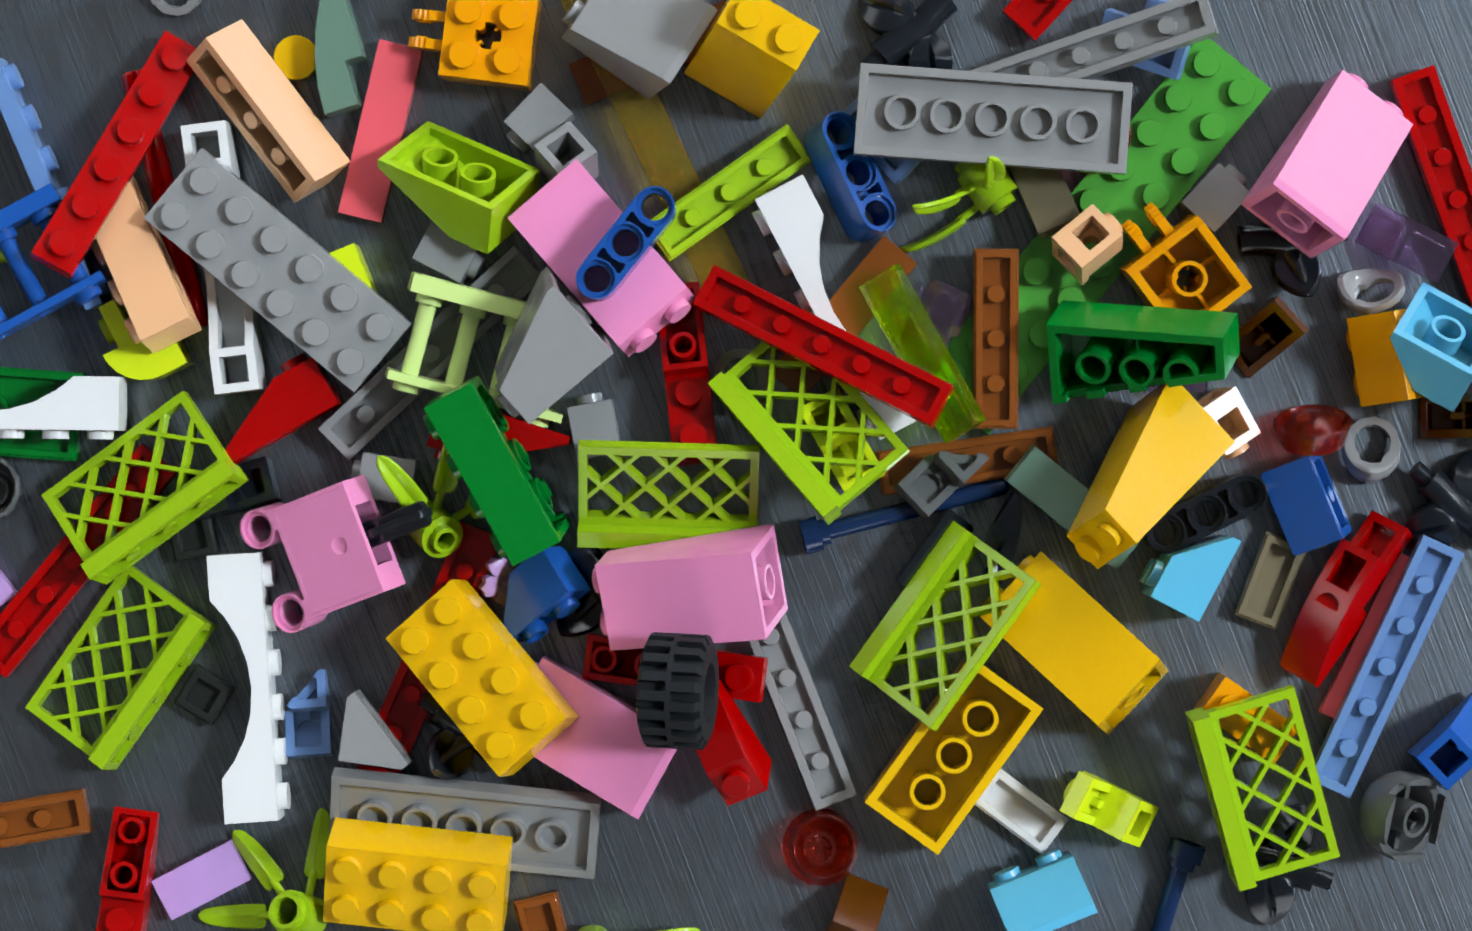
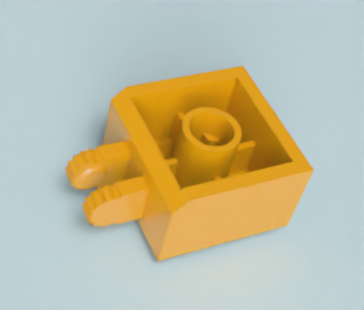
M447 0L446 12L413 9L412 20L422 24L444 25L443 38L440 40L416 35L415 37H409L408 47L417 50L440 52L438 75L442 80L531 91L542 2L541 0ZM488 29H494L498 36H502L500 42L495 41L492 43L491 49H485V44L480 40L481 35L486 34Z
M1150 202L1143 208L1145 216L1161 234L1151 244L1145 239L1141 229L1128 219L1121 225L1123 231L1139 253L1118 269L1146 306L1221 312L1252 288L1246 277L1198 215L1188 214L1172 227L1156 205ZM1191 268L1193 273L1188 277L1191 285L1188 288L1183 285H1177L1176 280L1179 278V270H1189Z

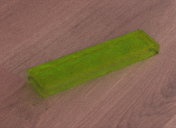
M892 265L859 287L896 356L953 385L954 390L935 424L944 443L954 441L986 421L901 265Z

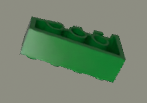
M1062 300L1046 323L1052 404L1067 403L1070 398L1087 396V399L1105 397L1108 392L1129 390L1130 393L1147 391L1149 386L1162 384L1175 387L1226 379L1240 354L1238 313Z
M477 375L432 399L424 407L427 413L423 417L425 425L435 440L441 438L449 452L446 455L447 464L453 475L458 480L463 478L471 492L468 495L470 505L480 519L485 517L494 532L490 534V538L500 557H508L512 566H515L559 543L569 528L571 521L564 510L557 514L553 511V504L550 498L552 491L545 480L537 477L532 478L529 473L531 464L528 453L516 438L508 440L505 432L509 430L508 422L479 376Z

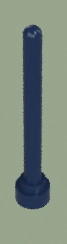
M1002 478L958 488L933 513L1005 495L1009 491V483ZM907 502L837 519L830 525H827L823 519L817 520L816 516L798 520L803 545L808 555L824 551V546L832 544L831 539L920 516Z
M1171 837L1166 855L1170 856L1168 865L1172 867L1151 931H1170L1188 873H1193L1195 866L1201 865L1206 850L1204 846L1182 838Z

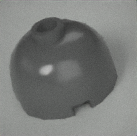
M1404 770L1383 774L1374 780L1362 796L1358 813L1360 831L1368 844L1381 855L1405 864L1422 859L1425 854L1420 853V851L1425 848L1428 842L1434 845L1437 843L1446 822L1447 801L1445 795L1438 793L1436 786H1440L1439 783L1426 776Z

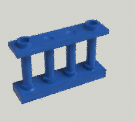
M51 183L0 210V250L32 306L9 320L0 306V341L75 300L79 306L92 301L103 293L100 287L108 283L101 271L88 276L80 263L72 279H69L72 286L50 298L47 297L15 238L18 237L16 230L30 222L33 223L34 227L40 226L42 232H44L56 212V208L62 202L57 189Z

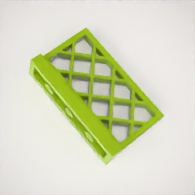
M762 342L725 374L722 372L717 374L708 382V385L827 525H830L842 514L841 510L910 451L856 389L832 378L831 395L806 393L807 370L816 369L801 361L777 360L778 350ZM771 351L770 360L762 359ZM752 366L769 367L767 391L748 390L739 380V377ZM776 368L801 369L799 393L774 391ZM838 384L848 396L837 395ZM756 398H766V409ZM773 399L798 400L796 424L777 423L772 418ZM805 401L830 402L828 426L803 424ZM836 403L856 404L860 408V428L834 426ZM867 418L877 429L866 428ZM785 431H795L794 442ZM802 432L827 433L825 457L804 455L800 450ZM834 434L859 435L857 459L832 458ZM865 436L885 437L895 448L881 461L863 460ZM813 464L824 465V474L822 475ZM831 465L856 467L855 483L843 494L839 495L829 483ZM863 467L872 468L862 477Z
M183 390L41 496L81 557L83 563L80 565L88 578L107 585L249 480L241 467L233 463L189 393ZM184 407L190 416L187 436L167 433L170 416ZM158 425V430H157V431H151L153 428H155V427ZM198 430L204 439L196 438ZM142 436L156 437L151 462L132 459L134 444ZM166 439L185 442L180 467L161 464ZM195 444L209 446L218 459L203 471L190 469ZM123 451L122 458L115 457ZM107 462L120 464L115 489L96 486L99 468ZM130 465L150 468L145 493L125 490ZM159 470L179 473L176 490L167 497L154 495ZM188 475H194V476H195V477H193L191 480H189V481L187 482V480H188ZM87 478L86 484L80 483ZM72 488L85 490L80 515L67 513L58 498ZM95 491L114 494L109 520L90 517ZM124 496L143 499L140 517L132 523L119 521ZM153 501L159 502L157 505L152 507ZM72 520H78L77 528ZM88 522L108 525L104 543L91 552L85 542ZM117 527L124 528L116 534Z
M579 440L577 547L622 549L758 526L760 445ZM588 454L607 455L616 465L601 476L588 465ZM640 456H652L661 466L646 478L632 463ZM685 458H698L707 467L691 479L676 465ZM730 459H750V470L738 480H735L722 466ZM623 470L638 483L625 496L609 483ZM668 472L684 485L669 498L654 485L655 482ZM713 473L729 486L714 499L699 486ZM588 478L593 482V484L589 487ZM749 482H750V492H748V491L744 488V486L747 485ZM600 489L616 502L608 510L588 509V499ZM647 491L661 505L653 511H640L631 502ZM692 492L706 506L697 513L684 512L676 504ZM734 494H737L749 505V514H729L721 505Z
M952 521L849 667L877 686L929 728L936 731L1038 590L1041 583L964 527ZM980 550L987 555L988 574L969 578L968 565ZM997 563L1006 570L998 571ZM1017 577L1024 582L1013 599L1001 601L1000 580ZM989 583L991 604L972 608L970 587ZM960 590L962 610L943 615L942 601L949 592ZM992 613L993 627L987 636L974 638L973 617ZM963 620L965 641L945 645L944 624ZM934 626L936 647L917 651L916 637L922 629ZM966 650L967 663L960 673L948 675L946 654ZM937 656L938 677L919 681L918 660ZM908 663L909 684L893 687L886 682V679L896 665ZM939 687L940 701L929 715L921 708L920 691ZM910 693L911 700L903 694Z
M133 565L114 579L25 708L90 756L88 760L100 769L117 770L218 624L207 616L196 612ZM132 577L143 585L145 604L124 608L122 590ZM153 593L163 601L154 602ZM115 602V610L108 611ZM171 606L183 615L173 631L158 633L155 608ZM146 610L150 635L129 639L125 614ZM117 616L120 641L99 644L98 624L102 618ZM167 638V640L161 647L159 639ZM89 639L90 646L83 647L86 641ZM151 641L153 660L147 668L133 670L130 645ZM121 646L124 672L103 675L100 650ZM91 652L95 677L74 680L72 661L77 654ZM63 674H64V681H65V682H63V683H58V681L61 679V677H62ZM141 675V677L135 684L134 676ZM125 678L127 697L122 704L108 706L104 681ZM96 683L99 708L78 712L75 686ZM66 688L69 713L54 716L42 704L52 690ZM116 711L110 720L109 712ZM100 714L102 733L95 743L91 744L81 736L79 717ZM70 719L71 728L61 720Z
M1293 685L1204 710L1200 707L1185 712L1229 875L1239 892L1257 887V881L1340 857ZM1287 700L1290 715L1281 730L1261 720L1269 704ZM1257 708L1254 715H1251L1250 713L1246 712L1248 710ZM1238 714L1250 720L1238 743L1223 736L1219 719ZM1257 725L1278 735L1265 758L1245 747ZM1293 726L1297 739L1289 735ZM1285 740L1298 746L1302 756L1293 772L1273 762ZM1225 744L1234 748L1230 757L1228 756ZM1241 753L1261 763L1249 785L1234 778L1232 769ZM1269 767L1289 778L1277 800L1257 790ZM1304 769L1306 770L1308 781L1300 777ZM1297 782L1311 789L1313 796L1304 814L1284 804ZM1237 787L1245 790L1241 799ZM1253 795L1273 805L1261 827L1249 822L1245 818L1244 810ZM1280 810L1300 820L1288 842L1268 832ZM1316 810L1320 823L1312 819ZM1309 824L1323 832L1326 848L1308 853L1296 847ZM1249 829L1257 833L1253 841ZM1265 837L1284 847L1276 863L1259 867L1256 852ZM1292 852L1299 855L1293 858H1289Z

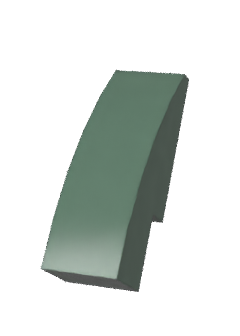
M320 0L315 26L314 54L317 86L324 114L329 118H334L363 109V103L351 66L368 61L350 0Z
M1031 445L1004 478V480L1067 532H1069L1089 491L1088 488L1034 445ZM1140 541L1106 564L1117 571Z

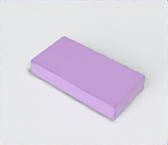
M233 839L155 878L151 882L172 921L251 880L252 876Z

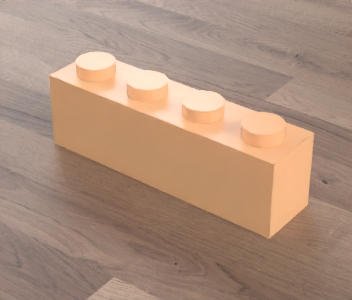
M242 19L206 37L186 60L294 203L329 184L350 163V160L339 144L332 138L313 110L303 100Z
M133 176L98 233L97 241L92 243L91 246L103 268L108 266L113 279L108 281V286L118 305L124 304L130 317L125 319L124 323L132 340L136 344L142 342L150 351L156 353L201 331L202 328L159 230L144 219L150 210L139 184Z

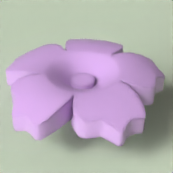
M491 556L490 560L485 563V566L492 575L483 576L482 583L478 586L481 594L485 597L492 596V601L504 607L506 604L509 573L521 563L512 566L507 558Z

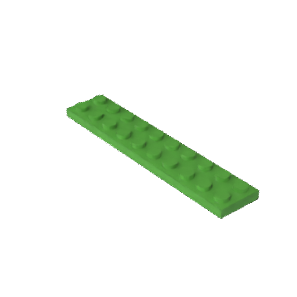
M1207 39L1192 44L1181 78L1174 80L1165 77L1130 120L1126 174L1116 175L1088 172L1071 192L1079 213H1082L1091 204H1094L1103 214L1105 212L1111 213L1121 225L1128 219L1141 229L1143 236L1148 241L1157 229L1147 219L1143 208L1152 202L1163 216L1167 218L1272 89L1213 40ZM1125 232L1122 233L1123 249L1091 274L1089 280L1083 285L1052 255V236L1056 233L1043 239L1037 234L1020 254L1018 399L1049 362L1046 323L1061 301L1097 303L1121 274L1118 268L1139 252ZM1095 243L1085 244L1089 250L1097 245ZM973 313L926 369V372L953 385L954 390L947 403L971 422ZM993 429L980 430L989 435Z

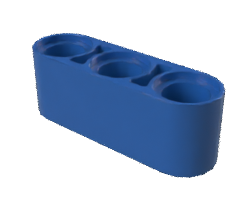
M835 111L807 129L804 135V145L843 230L852 240L861 243L867 242L894 226L897 220V210L873 157L854 155L856 121L846 112ZM827 130L834 135L836 144L828 137ZM846 170L854 177L855 184L847 178ZM865 210L872 216L874 225L867 220Z
M650 186L639 192L583 261L576 273V283L584 296L594 301H603L613 296L670 226L676 216V205L673 196L668 190L660 186ZM652 196H660L668 203L666 215L656 221L649 220L642 212L644 202ZM625 231L636 234L639 239L637 251L627 257L617 254L614 249L615 238ZM595 267H603L610 274V284L601 292L590 291L585 283L587 273Z

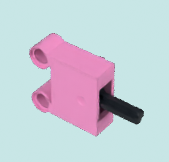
M365 474L286 504L278 502L250 510L241 519L240 533L244 542L255 549H264L283 543L299 589L282 594L276 598L271 612L273 621L279 629L287 633H296L321 623L325 620L328 613L406 584L390 541L430 526L433 512L431 507H427L424 501H417L380 516ZM267 520H268V522H269V524H270L271 532H270V530H269L268 527H267V522H266ZM298 603L302 608L303 615L299 611Z

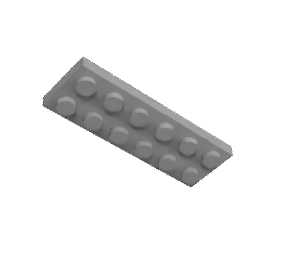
M860 63L854 155L986 165L988 156H995L1003 162L1004 166L1125 175L1133 83Z
M204 148L198 151L144 217L145 220L353 392L359 388L413 323Z
M334 767L331 777L329 835L334 819L338 817L513 836L511 871L594 880L602 798L594 793L458 779L446 780L438 777Z

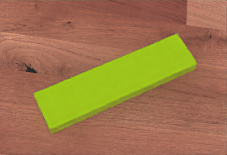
M786 124L675 202L676 216L655 243V246L667 263L755 202V199L768 193L811 162L807 151L789 125ZM666 208L664 211L656 215L651 220L656 221L662 219L666 215L668 208Z

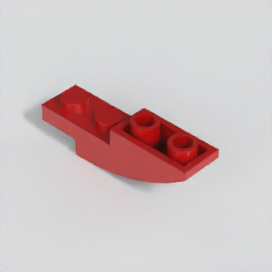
M699 281L684 283L696 297L700 291ZM691 303L690 311L676 323L669 322L659 331L671 442L717 444L712 391L708 385L710 373L703 312L696 309ZM685 458L676 466L703 463L698 458Z
M1372 510L1350 542L1345 539L1340 541L1317 578L1295 622L1280 662L1282 669L1319 688L1368 615L1363 608L1412 539L1413 535L1408 528Z
M590 633L587 637L582 678L637 686L639 664L644 648L610 651L608 636ZM716 649L719 679L732 699L757 703L763 702L769 657Z
M114 806L99 895L102 898L96 931H147L153 891L151 881L154 880L157 857L159 812Z

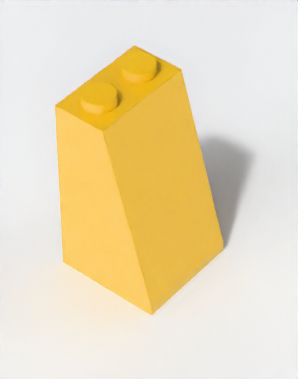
M726 0L683 74L761 119L797 71L820 30L770 0Z
M1168 384L1159 385L1127 411L1067 537L1075 545L1078 554L1099 569L1137 544L1235 441L1182 385L1169 387Z
M1042 551L1035 558L1029 555L1017 567L1040 582L1041 585L1003 639L1109 736L1169 670L1151 650ZM1016 577L1005 590L1000 588L1001 601L1013 599L1024 582ZM990 596L983 605L991 604ZM992 613L980 616L991 628L993 627Z

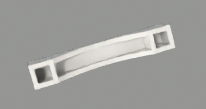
M222 120L180 126L185 167L198 151L204 148L240 178L233 124ZM204 269L208 303L209 356L214 395H230L266 390L267 383L258 313Z
M802 174L755 199L759 209L752 212V215L764 237L770 233L775 237L780 249L773 252V255L784 276L793 273L801 289L793 292L801 309L809 313L814 312L815 316L845 330L833 312L824 289L820 269V235L824 214ZM858 391L894 433L917 421ZM858 410V411H856L855 413L857 414V416H858V418H859V420H860V419H861V410ZM867 418L866 428L877 429Z
M73 376L57 390L34 402L10 409H1L0 438H24L25 430H42V439H69V430H87V439L114 440V431H127L128 377Z
M267 551L208 555L206 560L209 601L225 617L238 638L247 662L251 684V708L245 738L235 761L222 778L224 824L279 821L285 816L284 809H290L291 792L289 782H282L281 765L287 764L288 757L286 754V738H279L278 720H284L285 703L283 694H276L275 676H280L282 673V659L280 649H273L272 631H278V627L273 621L269 587H275L276 584L275 564L273 560H267Z

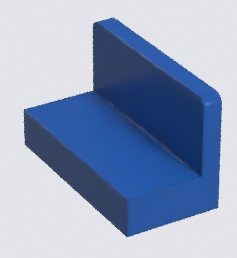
M1319 448L1261 474V479L1266 484L1268 496L1293 555L1297 556L1341 540L1353 531Z

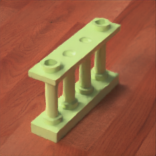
M411 271L407 289L417 293L415 301L419 302L402 369L386 366L385 377L394 380L392 388L418 395L420 387L440 393L451 390L464 381L480 318L485 319L487 311L504 316L502 324H505L506 327L496 361L497 364L527 301ZM443 300L460 304L459 313H462L445 381L419 375L436 307L441 308ZM494 369L488 392L497 406L505 409L497 399L500 393L495 387L498 382ZM548 408L531 424L548 428L550 421L561 423L563 414L558 410Z

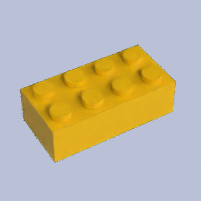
M451 579L385 638L498 777L514 775L579 718V715L467 580Z
M966 655L952 674L960 673L967 663ZM983 665L936 731L920 720L917 721L863 796L864 802L939 855L1040 715L1043 708L987 666ZM938 692L925 710L929 715L940 701V692Z
M335 817L326 845L323 922L402 931H503L508 912L513 836Z

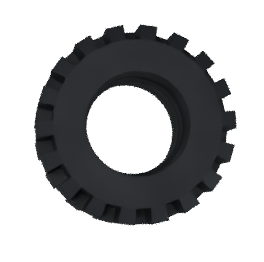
M654 632L649 636L644 646L638 670L636 710L638 728L646 747L703 750L712 736L718 707L719 665L713 640L709 635Z

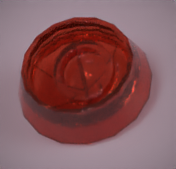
M1306 404L1291 407L1280 412L1273 419V427L1281 446L1288 452L1302 456H1322L1340 450L1345 445L1352 426V418L1344 410L1322 404Z
M814 808L802 812L790 822L783 836L782 852L787 867L796 878L809 885L827 886L841 881L851 872L858 858L859 841L854 827L845 816L832 809L822 808L816 811Z

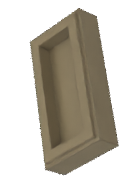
M1009 167L1041 239L1060 231L1080 214L1061 170Z
M1264 531L1232 614L1277 630L1306 553L1297 556L1293 555L1286 538Z

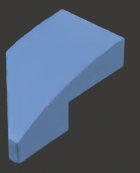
M325 669L317 670L313 675L314 678L297 697L294 696L287 704L289 709L285 712L286 754L289 759L334 756L329 686Z

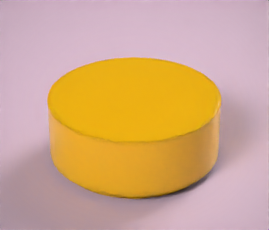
M299 35L289 36L280 41L274 52V62L286 75L287 79L305 81L316 73L315 44L306 37Z

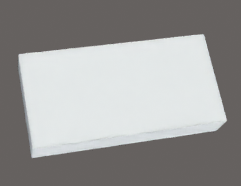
M1003 769L998 771L975 803L978 808L1041 855L1069 820Z

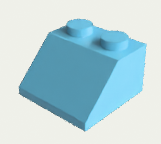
M1423 282L1393 331L1390 340L1413 391L1428 398L1431 402L1454 412L1472 382V308Z
M1218 535L1189 544L1174 552H1163L1158 560L1151 558L1139 579V582L1145 584L1141 593L1199 622L1242 541L1231 536Z
M1059 848L1035 857L1037 864L1020 870L1018 865L1002 869L993 875L995 881L987 884L1006 931H1053L1098 913L1073 855L1070 851L1061 853Z

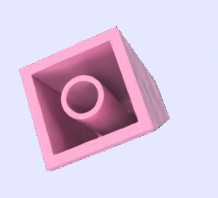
M1341 70L1329 78L1321 87L1241 205L1309 258H1313L1347 238L1409 133L1413 123L1403 116L1402 110L1397 105L1382 100L1368 89L1367 83L1362 78Z
M575 159L512 213L508 219L617 346L630 357L634 352L640 353L649 348L657 338L656 333L669 322L676 323L690 311V304L696 297L653 247L617 292L609 299L594 301L582 294L576 283V273L583 261L623 212L581 163ZM622 232L614 240L615 252L621 256L633 255L639 247L638 236L632 232ZM603 267L592 268L585 277L586 287L592 292L604 291L610 284V274L607 269Z
M774 524L609 550L595 564L592 572L593 588L596 593H600L603 608L600 614L601 631L604 636H608L610 651L644 648L649 636L654 632L709 635L713 643L766 640L788 610Z
M544 655L539 663L535 662L536 665L579 715V718L534 758L632 817L639 819L677 749L646 747L639 732L635 704L590 679L582 678L583 675Z

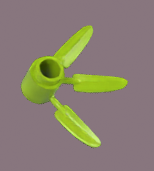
M988 156L986 165L958 163L954 169L960 176L957 181L962 187L944 198L913 204L912 210L916 214L922 215L940 212L956 205L961 200V197L967 194L974 204L943 228L918 241L904 245L900 249L907 253L933 245L964 226L966 220L979 210L982 214L991 210L994 216L1010 207L1016 201L1012 194L1018 189V186L1007 173L1003 162L998 157Z
M443 444L433 482V489L437 492L434 501L427 499L413 479L396 462L384 455L377 456L376 467L382 479L402 507L417 501H424L427 507L432 509L431 525L407 535L431 557L443 558L452 554L459 547L463 537L462 526L458 521L469 514L474 519L479 517L473 511L469 499L466 501L464 508L452 515L442 507L445 492H454L458 479L453 475L447 464L446 455L449 452Z
M322 807L318 809L314 819L304 867V874L308 877L305 893L297 890L285 891L279 883L284 879V873L270 854L245 831L233 830L232 839L239 853L267 891L274 889L277 896L272 900L269 911H267L265 904L222 905L201 910L197 915L198 918L205 924L227 928L261 929L266 926V920H270L277 931H324L328 923L323 922L324 901L313 894L316 880L325 878L326 845L329 839L330 827L329 812Z

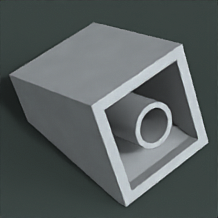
M575 0L562 19L568 27L561 38L640 94L650 99L672 82L718 9L703 0H585L584 3L580 0Z
M549 266L540 272L495 367L498 382L495 387L500 393L497 399L512 417L516 418L520 414L529 424L613 354L605 330Z

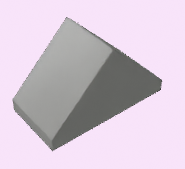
M359 689L353 692L346 699L338 761L402 770L413 759L362 691Z

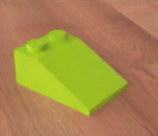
M430 121L420 126L377 161V167L450 238L486 254L490 253L517 230L508 217L536 194L539 189L540 169Z

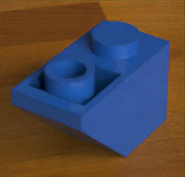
M564 546L549 547L526 559L509 573L503 625L517 642L532 644L543 638L549 632L547 626L556 618L560 619L574 612L580 606L578 600L591 590Z
M1472 692L1406 752L1429 778L1436 780L1440 785L1439 787L1445 790H1449L1472 768Z

